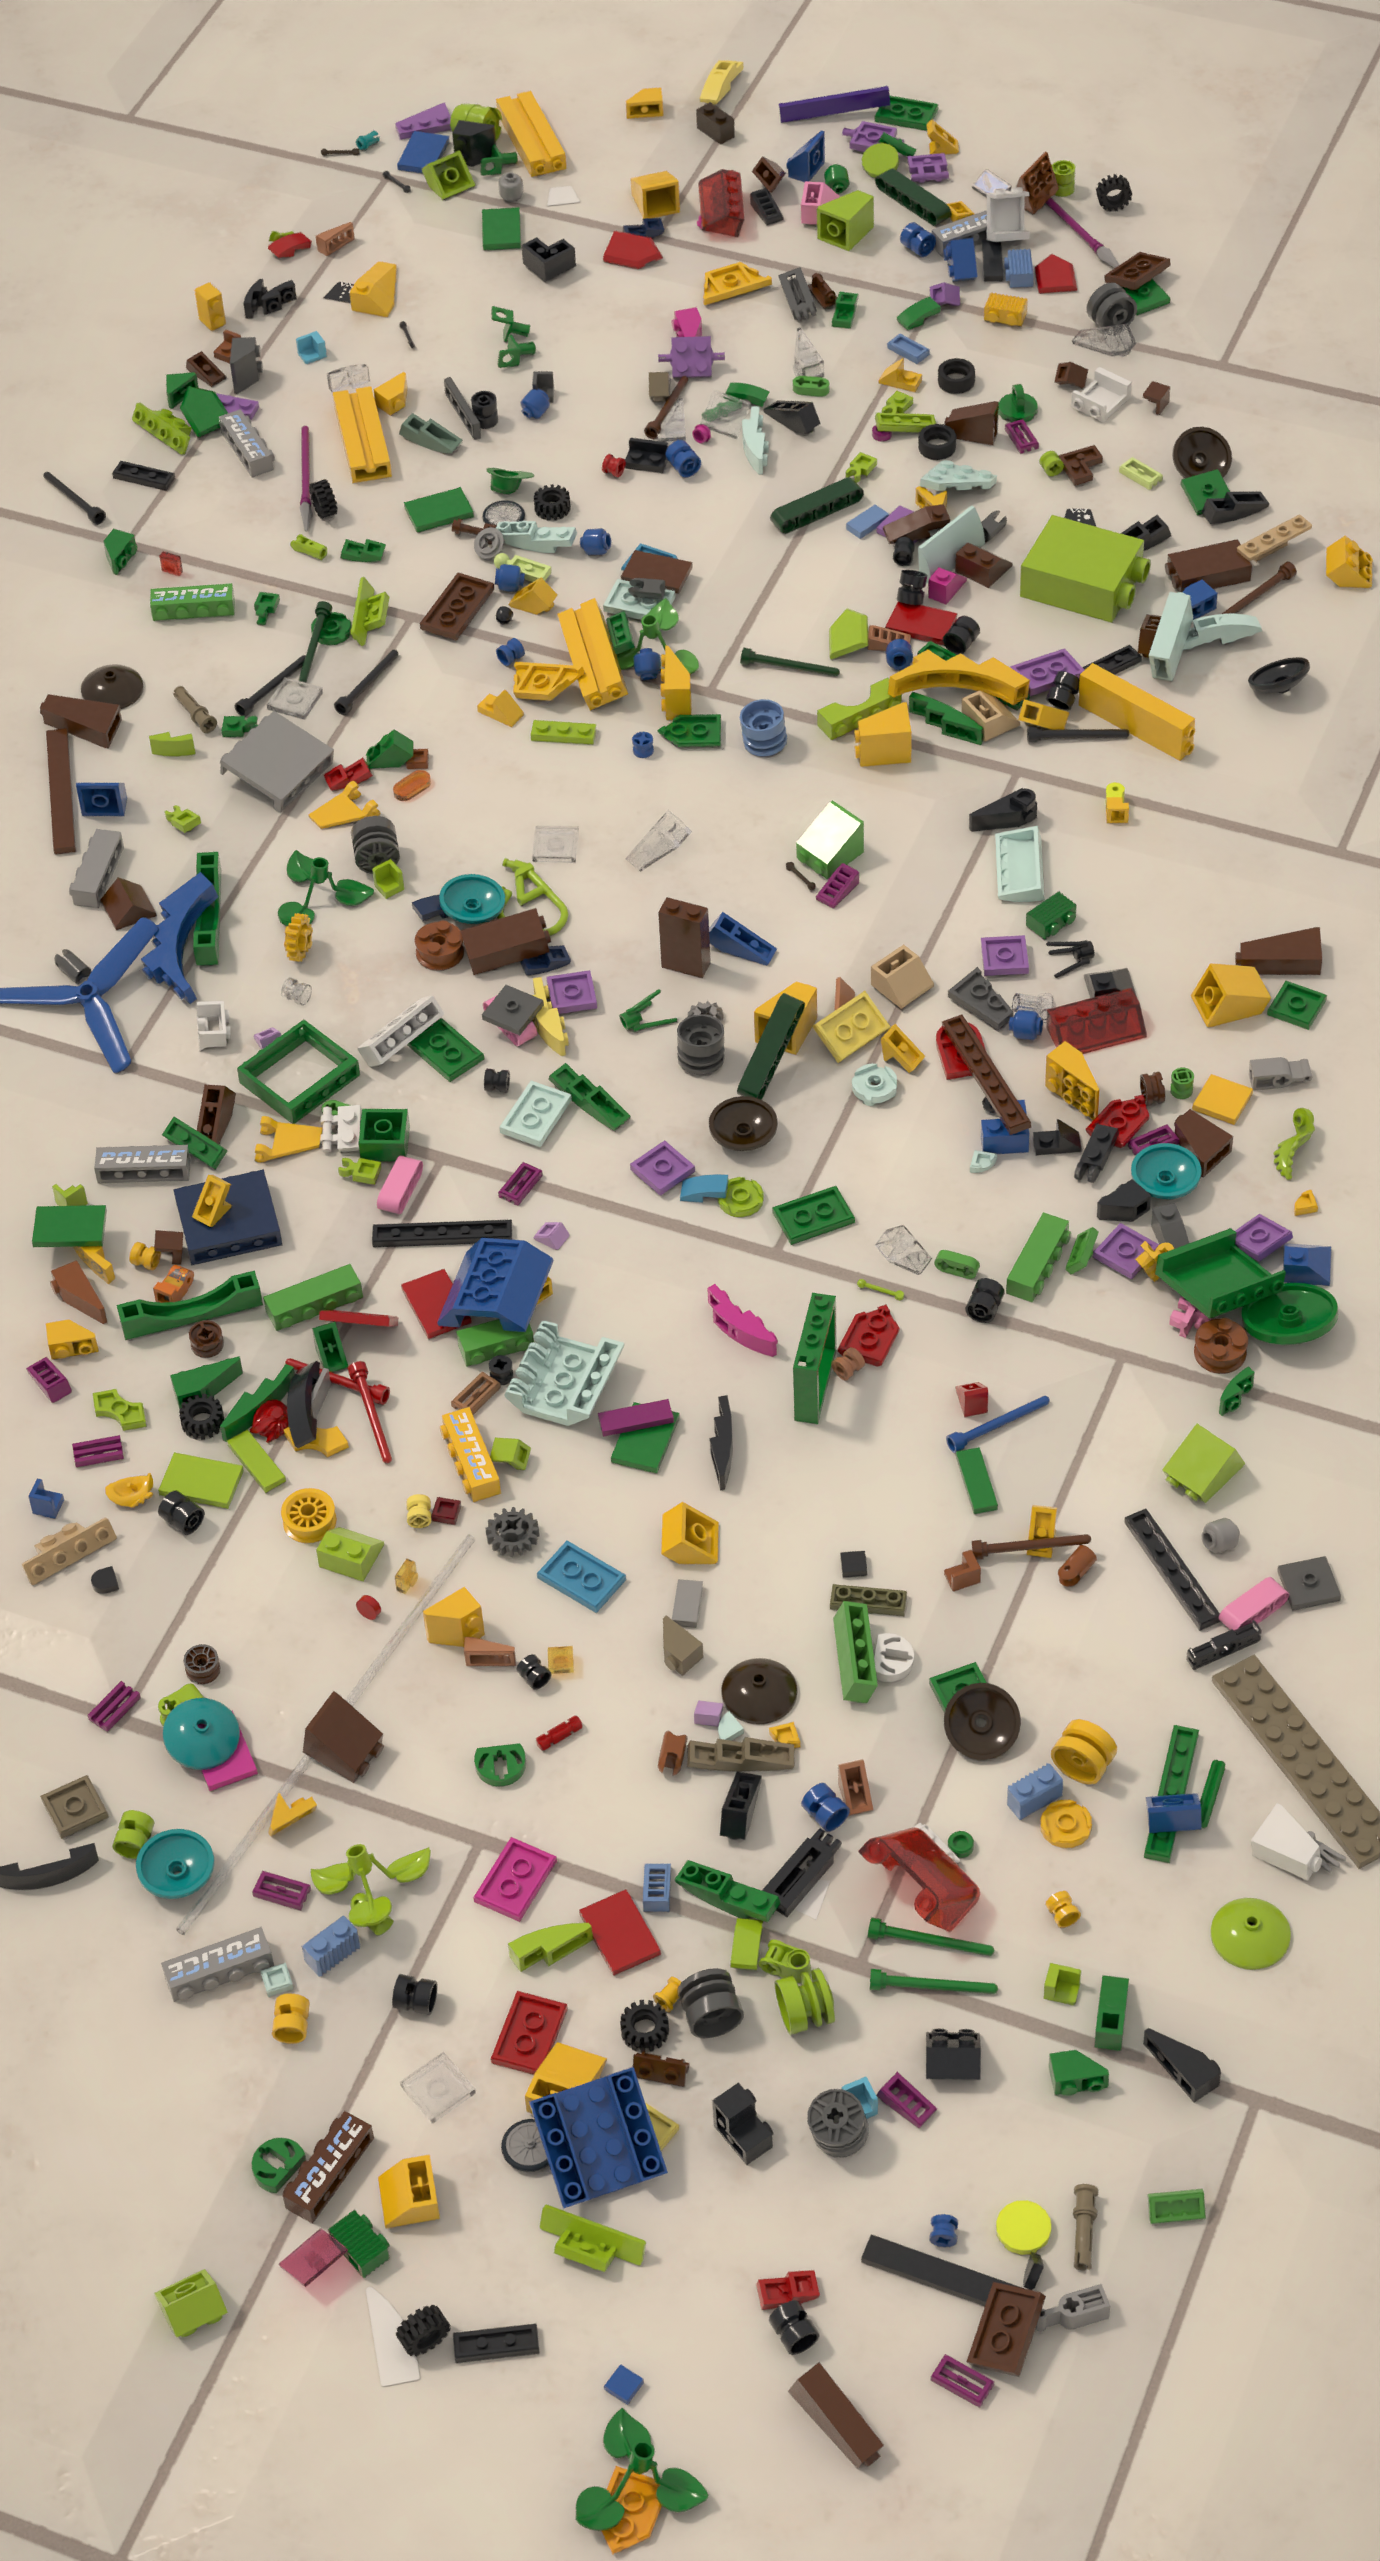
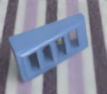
M645 1864L643 1912H670L671 1864ZM650 1872H665V1874H650ZM650 1879H665V1881H650ZM650 1887H664V1889H650ZM649 1894H664V1897H649Z

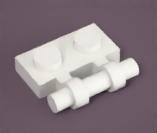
M361 1105L338 1107V1115L334 1116L332 1115L331 1107L323 1108V1115L320 1120L321 1125H323V1134L320 1135L323 1152H331L332 1144H338L339 1152L359 1151ZM332 1125H338V1134H332Z

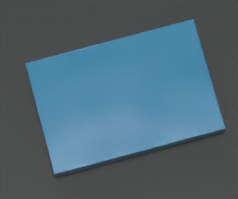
M568 1540L537 1573L539 1580L595 1613L603 1607L626 1581L624 1573Z

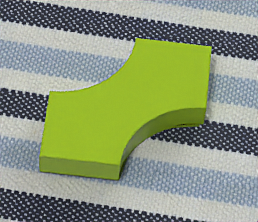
M116 1389L92 1393L96 1417L106 1416L113 1418L121 1425L123 1431L147 1427L143 1403H133L124 1400L119 1396Z

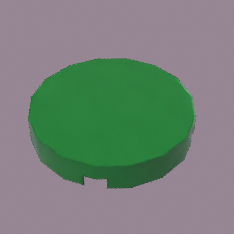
M332 612L331 616L324 622L319 643L337 645L346 641L351 635L352 624L350 619H347L346 615L342 613ZM317 617L311 624V633H313Z

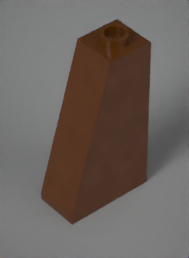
M48 694L45 701L40 705V714L43 716L44 724L56 729L67 728L69 734L108 749L122 721L118 704Z
M1320 927L1240 943V952L1235 953V965L1255 967L1259 975H1321L1322 948Z
M820 2362L796 2380L788 2391L790 2395L856 2468H859L864 2463L869 2467L881 2457L878 2451L884 2446Z

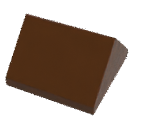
M117 877L101 898V903L116 930L136 924L140 918L150 919L157 916L142 886Z

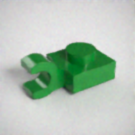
M259 592L254 603L256 616H259L257 624L265 625L268 613H275L280 602L279 594Z
M224 716L221 730L222 736L243 737L244 732H249L252 728L255 729L258 726V717L250 716L245 719V716Z

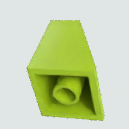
M856 190L817 207V239L841 249L850 251L874 228V196Z
M1196 1423L1162 1471L1167 1476L1165 1480L1175 1488L1181 1486L1186 1490L1185 1494L1192 1500L1197 1501L1200 1499L1206 1503L1245 1465V1462L1235 1448Z

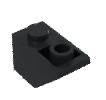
M1131 1179L1127 1183L1119 1185L1115 1191L1107 1196H1103L1097 1202V1218L1099 1220L1133 1222L1150 1210L1151 1195Z

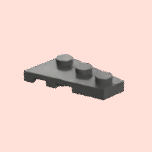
M978 967L948 990V997L998 1030L1009 1022L1010 1017H1013L1012 1009L1000 994H996L992 989V984L988 979L985 980L982 976V971Z

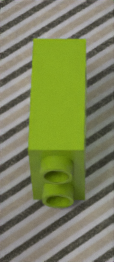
M1051 515L1021 565L1020 597L1112 623L1121 608L1129 609L1131 607L1136 592L1135 583H1145L1149 575L1151 560L1143 558L1144 540Z

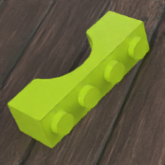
M887 677L870 685V697L862 704L844 706L834 702L817 710V726L833 740L858 728V721L902 703V695L893 698L888 694L889 678Z

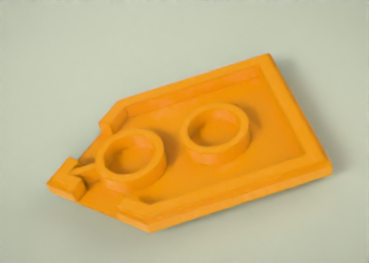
M615 2467L607 2487L611 2497L615 2494L627 2469ZM632 2472L619 2498L616 2500L624 2508L623 2518L615 2527L602 2531L612 2555L650 2538L662 2507L656 2497V2491L660 2485L655 2482L654 2478Z

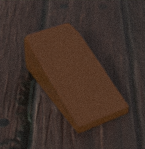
M202 351L186 360V369L189 372L196 373L197 377L210 387H213L227 377Z

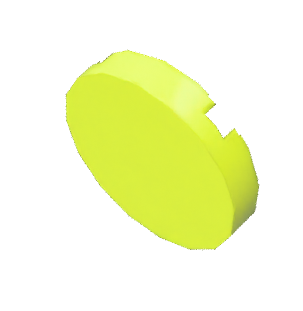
M1028 2200L1014 2201L1007 2204L999 2212L996 2220L997 2237L1010 2252L1019 2255H1029L1031 2252H1037L1038 2249L1048 2243L1051 2235V2219L1046 2210L1037 2203Z

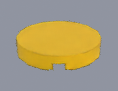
M1058 1800L1050 1803L1040 1817L1041 1832L1044 1838L1054 1846L1074 1848L1082 1845L1089 1838L1092 1831V1817L1088 1809L1083 1805L1076 1804V1801Z

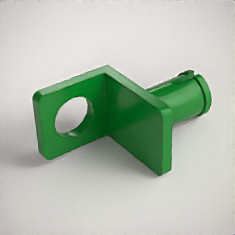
M492 145L491 157L482 158L480 174L482 176L501 174L503 164H517V153H501L496 145ZM492 162L494 168L492 170H486V165Z
M492 306L491 319L506 323L503 329L504 342H507L511 333L528 337L530 332L529 324L514 322L512 310ZM496 313H503L506 317L501 318Z
M509 335L507 349L499 351L497 366L499 368L519 366L520 355L536 353L535 343L532 341L518 344L514 337ZM509 354L512 359L509 362H503V358Z

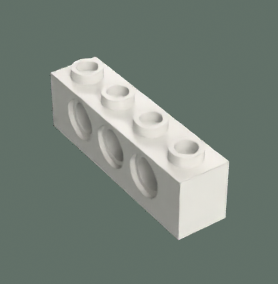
M434 996L420 998L357 1049L369 1067L381 1065L445 1015Z

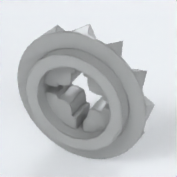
M489 527L483 529L474 541L476 554L483 559L488 558L492 560V557L504 549L503 543L505 540L503 534L496 528ZM487 539L492 541L493 548L488 547Z
M708 1000L703 1004L698 1001V1004L696 1006L691 1005V1009L688 1011V1017L709 1012V1016L718 1019L721 1023L724 1016L722 1008L718 1007L717 1003L710 1004Z

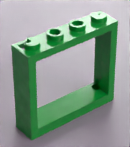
M304 1019L297 1025L292 1026L286 1033L277 1037L264 1049L259 1050L257 1054L237 1068L239 1083L292 1124L297 1123L360 1076L358 1060ZM306 1041L338 1066L288 1103L256 1077Z
M813 1292L811 1295L793 1365L794 1421L818 1424L832 1370V1361L837 1350L836 1296ZM799 1362H806V1366H800L798 1364Z

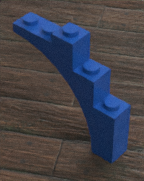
M201 872L159 902L163 910L160 914L164 921L157 925L158 931L151 941L155 949L141 958L144 965L142 970L150 980L154 978L158 984L164 981L168 987L172 985L176 995L181 1000L185 998L189 1004L193 1003L197 998L184 977L182 964L184 946L195 921L218 898L213 884Z

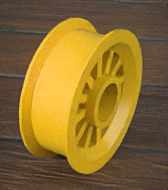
M305 1488L295 1491L285 1499L281 1507L284 1530L290 1538L297 1542L315 1543L321 1541L325 1533L336 1526L337 1517L334 1502L322 1490Z

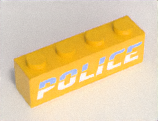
M470 1407L442 1415L443 1425L439 1426L443 1440L448 1439V1452L450 1457H455L457 1461L454 1462L458 1476L462 1475L464 1478L462 1485L465 1494L470 1493L473 1502L501 1494L499 1477Z

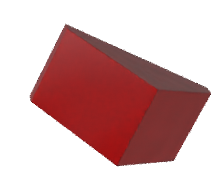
M980 1382L955 1386L964 1417L988 1413V1387Z

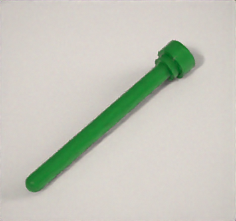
M871 1917L867 1938L878 1940L888 1936L991 1956L995 1952L994 1947L991 1945L887 1926V1923L882 1922V1919Z
M871 1969L870 1990L880 1991V1988L886 1989V1986L995 1994L998 1991V1986L995 1983L887 1975V1972H881L882 1969Z

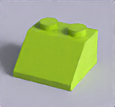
M460 151L431 162L421 169L428 186L442 200L475 186Z
M342 1527L329 1530L325 1533L316 1549L319 1567L364 1582L384 1546V1541Z
M205 2269L154 2293L176 2337L189 2336L196 2332V2328L206 2323L208 2325L214 2324L222 2319V2315L228 2313L215 2281Z

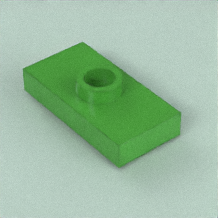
M1094 1227L1077 1235L1065 1269L1070 1274L1086 1267L1093 1255V1247L1099 1233Z
M1203 2189L1147 2194L1149 2221L1151 2224L1206 2219Z

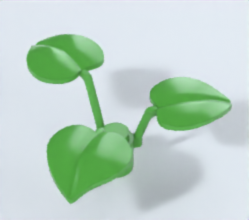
M667 598L655 605L641 619L643 630L639 631L640 637L637 648L634 647L616 655L621 670L634 666V656L641 650L644 636L649 639L658 637L665 650L667 645L660 630H670L679 621L677 611ZM687 650L675 652L677 658L690 674L698 670L699 663L693 653Z

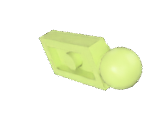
M499 553L494 558V565L498 569H500L502 564L517 565L521 568V573L525 574L524 579L531 582L541 577L546 581L552 573L551 566L517 555L512 560L504 553Z

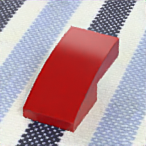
M302 232L274 241L268 246V249L278 258L294 256L295 249L310 248L312 241Z
M364 758L359 759L346 768L340 764L324 774L331 791L344 789L351 781L359 784L373 776Z
M814 2270L787 2272L786 2277L758 2279L756 2284L761 2310L775 2309L792 2300L804 2303L817 2299L820 2296Z

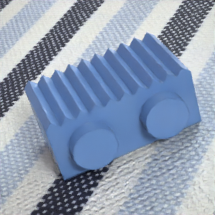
M1009 249L1008 257H1004V269H1006L1005 279L1009 281L1010 288L1033 287L1034 273L1031 250L1013 249L1011 251Z
M1046 1763V1766H1042V1769L1038 1768V1771L1029 1773V1776L1025 1775V1778L1012 1783V1786L1008 1785L1007 1806L1021 1820L1063 1796L1062 1788L1064 1781L1052 1765Z
M345 1916L340 1917L301 1946L305 1962L319 1977H322L323 1973L327 1974V1970H331V1967H335V1964H339V1961H343L348 1955H352V1952H356V1949H360L358 1930Z

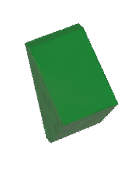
M196 373L166 375V393L170 409H173L183 401L189 386L199 388Z
M336 1322L312 1328L315 1349L322 1367L329 1369V1372L347 1368L348 1363Z

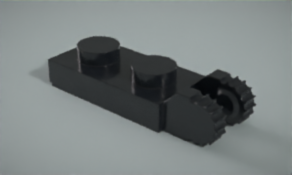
M1096 1124L1081 1159L1075 1168V1179L1081 1180L1087 1168H1090L1087 1181L1091 1183L1096 1181L1119 1136L1118 1128Z

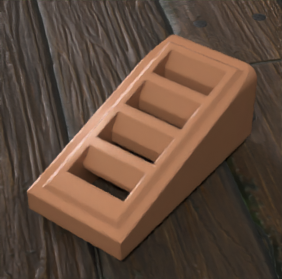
M348 222L316 235L317 250L328 256L354 240L353 223Z
M869 625L868 650L886 651L888 644L895 639H904L910 644V634Z
M465 1637L464 1654L466 1666H516L515 1647L478 1638Z

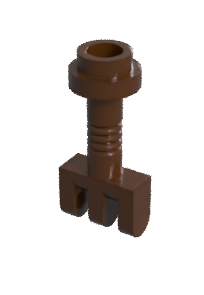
M463 519L453 521L452 532H455V535H460L461 532L478 535L483 529L489 527L496 528L497 526L485 523L483 528L463 524ZM487 539V543L492 544V541Z

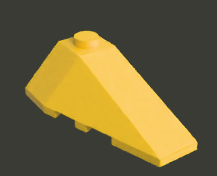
M378 261L356 280L350 291L352 311L383 317L389 316L395 302L396 264Z

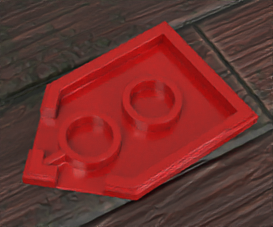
M614 231L605 250L603 262L640 269L653 260L658 261L662 259L663 256L652 238Z
M1051 253L1034 267L1038 293L1077 291L1073 264Z
M1134 1096V1099L1121 1101V1099L1111 1101L1089 1124L1086 1132L1091 1136L1096 1124L1118 1128L1119 1136L1114 1146L1118 1148L1124 1147L1150 1119L1144 1096Z
M887 1304L879 1306L877 1310L868 1313L861 1312L855 1314L838 1347V1352L842 1356L848 1348L852 1347L860 1352L865 1363L876 1367L883 1364L900 1331L898 1324L890 1314Z

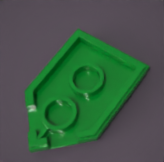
M191 386L188 387L180 407L182 414L197 438L220 428L219 416L228 414L214 391Z
M721 714L678 715L673 719V722L667 726H662L657 731L678 747L721 746Z

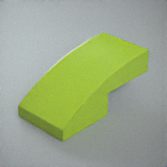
M170 732L149 736L152 754L172 757L196 754L192 733L171 737Z
M737 1918L730 1968L757 1970L763 1930L762 1920Z

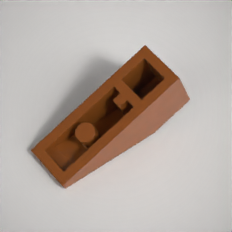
M77 1260L51 1271L53 1280L50 1281V1285L54 1294L59 1293L63 1302L102 1324L107 1323L105 1309Z

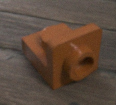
M225 330L223 332L224 341L213 353L214 358L230 363L232 338H241V335Z

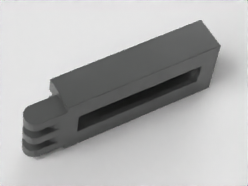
M801 267L778 275L794 320L802 321V315L806 320L809 318L808 313L810 312L813 317L816 316L815 312H817Z

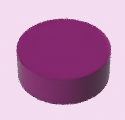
M874 425L872 437L876 441H887L892 437V431H878L877 425Z

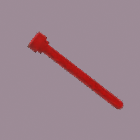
M291 1358L285 1361V1364L294 1367V1370L297 1371L309 1365ZM329 1372L332 1383L360 1392L357 1382H354V1380ZM381 1384L368 1385L373 1402L384 1405L389 1398L390 1388Z
M354 1362L348 1366V1373L350 1378L357 1382L382 1461L388 1464L391 1462L392 1457L366 1381L368 1369L365 1362Z

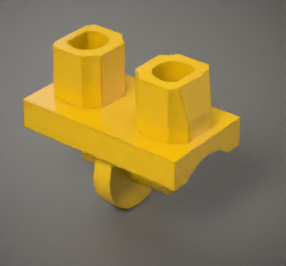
M1144 1241L1140 1245L1144 1252L1135 1260L1155 1282L1159 1279L1155 1274L1158 1255L1175 1248L1172 1244L1165 1242L1158 1245L1154 1252L1151 1246Z

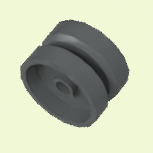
M1107 283L1100 286L1091 295L1087 303L1086 312L1105 333L1116 334L1127 328L1134 320L1137 313V304L1120 285Z

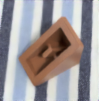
M864 1760L839 1764L838 1785L844 1803L850 1808L849 1815L873 1810Z

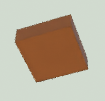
M413 749V757L406 762L407 769H428V749Z

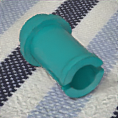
M373 130L365 136L360 135L356 140L357 147L360 150H366L370 145L379 142L380 136L373 138L378 135L377 131Z

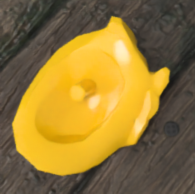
M148 1473L147 1476L127 1477L110 1483L105 1487V1494L117 1505L134 1508L139 1506V1503L144 1504V1500L150 1499L153 1496V1493L150 1492L154 1485L152 1475Z

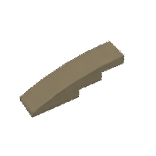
M745 1737L743 1742L717 1739L715 1744L690 1740L687 1745V1767L738 1772L793 1769L794 1744Z

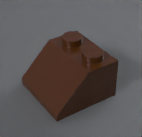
M968 542L956 553L955 572L987 588H990L1013 566L1012 562Z

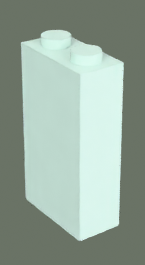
M1169 592L1149 653L1152 678L1173 681L1193 620L1190 595L1182 592Z

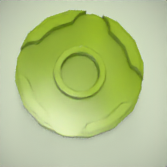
M874 144L868 147L862 156L863 169L873 178H876V176L890 168L897 170L899 165L898 152L890 144Z
M745 1177L732 1178L728 1181L726 1198H718L720 1208L728 1215L747 1217L758 1212L762 1207L764 1192L755 1180H745Z

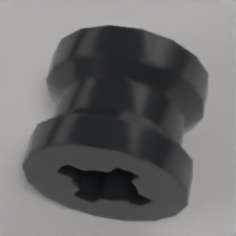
M504 1355L493 1357L489 1362L490 1377L500 1382V1385H506L511 1382L514 1377L511 1359Z

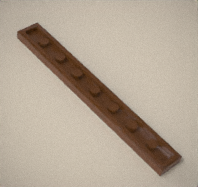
M67 728L47 730L54 854L76 852Z
M961 1014L942 1021V1028L1009 1134L1012 1135L1031 1128V1121L964 1016Z

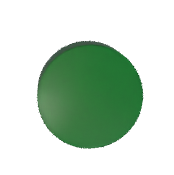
M957 1831L949 1836L948 1847L958 1858H965L973 1852L974 1840L969 1833Z

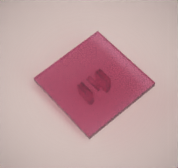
M320 2228L282 2260L279 2266L304 2287H307L348 2250Z

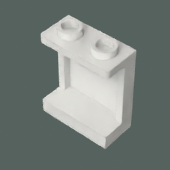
M1013 187L1011 191L994 189L993 193H987V240L1001 242L1030 239V231L1024 230V197L1029 196V192L1023 191L1022 187Z
M1099 367L1095 370L1094 381L1081 393L1076 390L1072 392L1071 407L1101 422H1105L1131 398L1132 382Z

